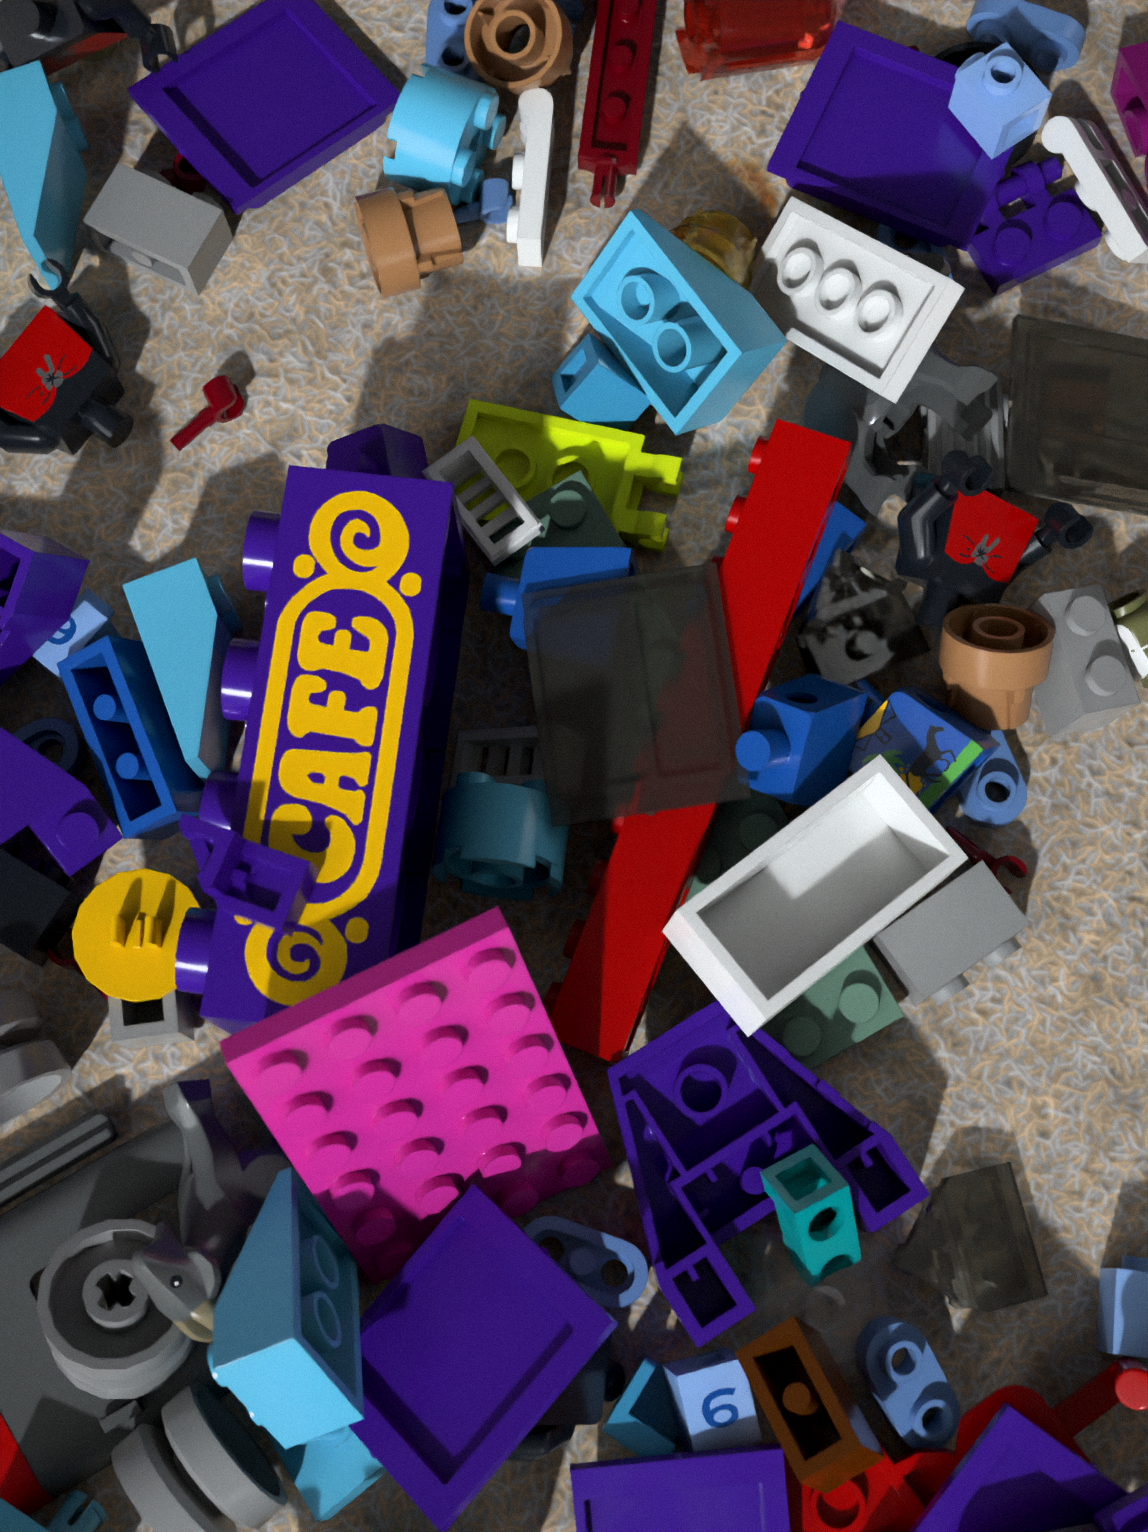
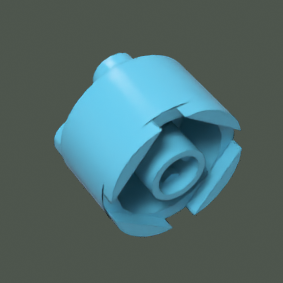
M424 62L420 65L424 77L411 74L394 108L387 138L397 142L395 160L384 156V175L387 180L418 192L443 186L452 205H458L462 201L468 204L474 203L479 196L480 184L484 181L485 173L483 170H480L487 150L488 148L492 150L497 149L506 126V116L497 112L499 96L491 86Z
M463 772L458 774L456 786L448 789L443 795L432 866L433 876L444 884L446 883L447 873L461 878L460 891L482 897L518 901L533 900L534 888L549 886L548 897L557 895L562 889L571 820L570 808L560 800L561 788L554 783L543 780H528L523 782L522 786L496 783L495 778L480 772Z

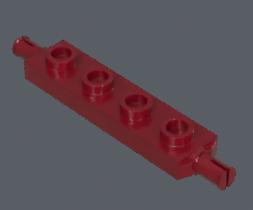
M658 0L598 1L578 151V169L594 173L590 203L599 208L601 207L603 187H605L604 208H610L615 204L617 176L636 175Z

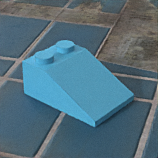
M40 60L0 72V176L21 238L49 288L54 290L57 287L58 278L55 272L46 265L45 260L53 259L64 266L67 276H69L87 172L80 152L90 149L81 122L77 114H74L62 81L50 83Z
M640 209L629 211L570 297L628 374L645 392L648 400L675 435L722 421L788 341L750 292Z
M195 557L122 584L185 761L205 784L212 770H225L231 720L224 718L221 708L222 672L228 646L231 640L235 638L233 633L243 630V625L230 594L227 595L219 574L207 577L198 559Z
M292 1167L278 1172L214 1307L213 1343L209 1344L207 1350L209 1367L217 1383L222 1387L227 1386L247 1407L254 1423L258 1426L264 1425L285 1449L364 1419L356 1259L309 1188Z

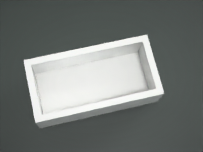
M880 754L678 908L662 932L746 1036L749 1037L945 880L968 859V856Z

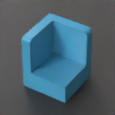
M589 332L551 376L559 408L580 422L627 431L651 404L645 392L628 374L609 347Z
M643 1354L601 1425L604 1433L641 1457L671 1454L676 1446L674 1439L678 1434L662 1365L646 1354Z

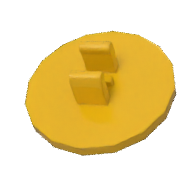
M146 868L118 872L96 885L80 905L72 930L74 958L87 981L110 997L135 1003L160 999L176 990L175 959L182 921L190 907L201 908L192 890L170 874Z

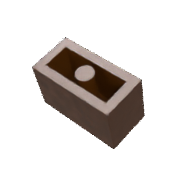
M793 1315L734 1352L799 1483L827 1494L886 1458L819 1331Z

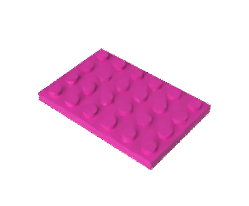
M498 906L218 1041L230 1071L373 1286L386 1279L395 1277L472 1184L480 1187L509 1217H519L531 1211L538 1203L570 1187L584 1185L591 1181L598 1173L614 1166L511 931Z

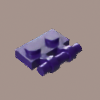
M1054 156L1038 163L1027 161L1011 170L1009 177L998 182L978 225L981 232L973 236L967 249L968 254L995 296L1097 247L1103 236L1073 188L1054 197H1051L1046 190V185L1062 177L1061 165ZM1021 198L1028 210L1005 220L999 208Z

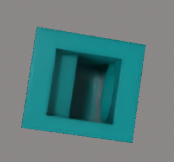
M814 1144L760 1171L764 1190L775 1204L787 1254L796 1271L808 1286L814 1287L823 1282L832 1273L849 1268L861 1260V1250L849 1184Z

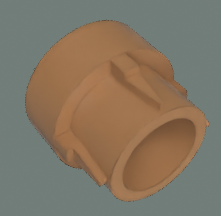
M477 0L466 20L464 43L472 67L483 79L503 91L521 95L525 90L537 87L543 89L550 88L565 75H571L570 64L573 57L571 26L566 13L555 0ZM528 24L530 39L527 46L518 53L510 54V44L514 35L521 27Z
M393 186L353 197L365 252L382 299L420 289V279L429 277V273L463 264V251L456 220L443 186L417 193H412L411 190L397 194Z
M978 603L965 605L950 611L943 619L938 658L939 665L943 670L941 684L946 689L945 705L980 729L1012 730L1024 724L1029 718L1033 688L1042 683L1049 674L1055 636L1051 623L1030 610L1006 604Z

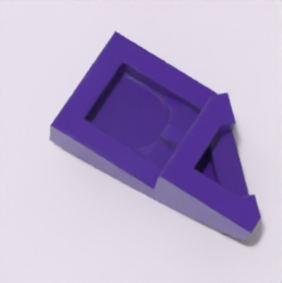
M182 814L178 824L182 836L189 840L200 870L197 873V877L202 891L213 897L217 907L224 912L292 937L320 869L307 860L246 840L235 831Z

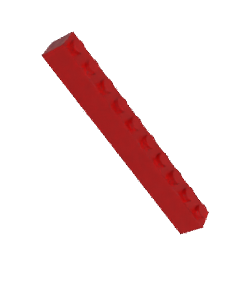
M778 418L770 438L760 435L756 441L748 465V472L755 474L747 497L738 494L731 506L725 526V531L733 534L724 557L717 554L713 556L702 587V591L710 593L702 617L694 614L691 615L681 639L680 651L687 653V657L679 677L670 674L660 693L657 711L663 713L664 717L657 736L654 738L646 735L638 751L633 771L641 774V778L633 799L623 796L614 814L610 833L618 835L613 852L609 860L602 857L599 858L589 880L587 894L595 897L586 922L576 919L568 935L563 956L572 960L563 983L553 981L543 1001L544 1009L559 1042L615 1064L626 1058L630 1052L670 945L669 939L662 930L675 911L685 904L738 764L735 754L737 740L748 731L755 700L760 692L766 689L851 463V442Z

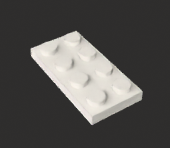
M793 196L788 200L740 286L753 295L786 339L895 404L965 290L964 287L947 276Z

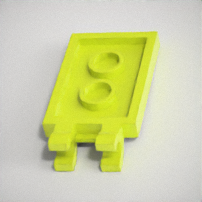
M469 399L455 447L473 435L525 502L581 470L620 538L635 547L663 554L669 534V528H666L667 514L638 511L644 487L652 492L676 498L679 497L684 479V473L680 472L683 464L682 458L645 453L647 443L646 436L643 434ZM479 472L455 490L456 496L483 478V475ZM491 487L465 506L466 509L470 511L496 492L494 488ZM505 502L477 521V523L481 527L509 508V506Z

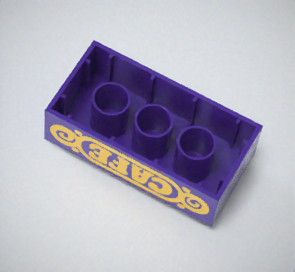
M289 465L281 512L254 509L250 515L243 548V579L247 590L266 592L261 639L233 638L231 640L224 660L221 681V708L224 718L227 720L245 721V737L239 773L212 770L209 773L201 798L199 819L235 831L246 840L307 860L318 867L320 871L292 937L226 913L218 907L217 910L190 907L187 910L180 928L176 949L175 980L177 989L180 992L203 994L199 1016L231 1035L420 944L471 575L453 482Z

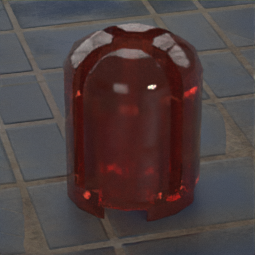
M684 0L685 29L675 30L685 69L688 74L700 73L702 75L700 81L812 64L820 58L833 32L837 5L836 0Z

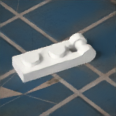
M537 87L525 90L520 95L518 101L519 118L521 119L520 136L526 147L525 153L515 152L513 158L512 189L521 190L520 207L509 206L507 243H517L519 266L542 267L555 128L553 121V97L547 90Z
M1055 116L1048 120L1042 130L1043 145L1050 152L1064 155L1078 179L1075 182V190L1078 196L1089 209L1098 212L1108 229L1104 232V237L1110 249L1118 258L1124 261L1127 260L1128 263H1148V209L1099 128L1094 122L1086 119Z

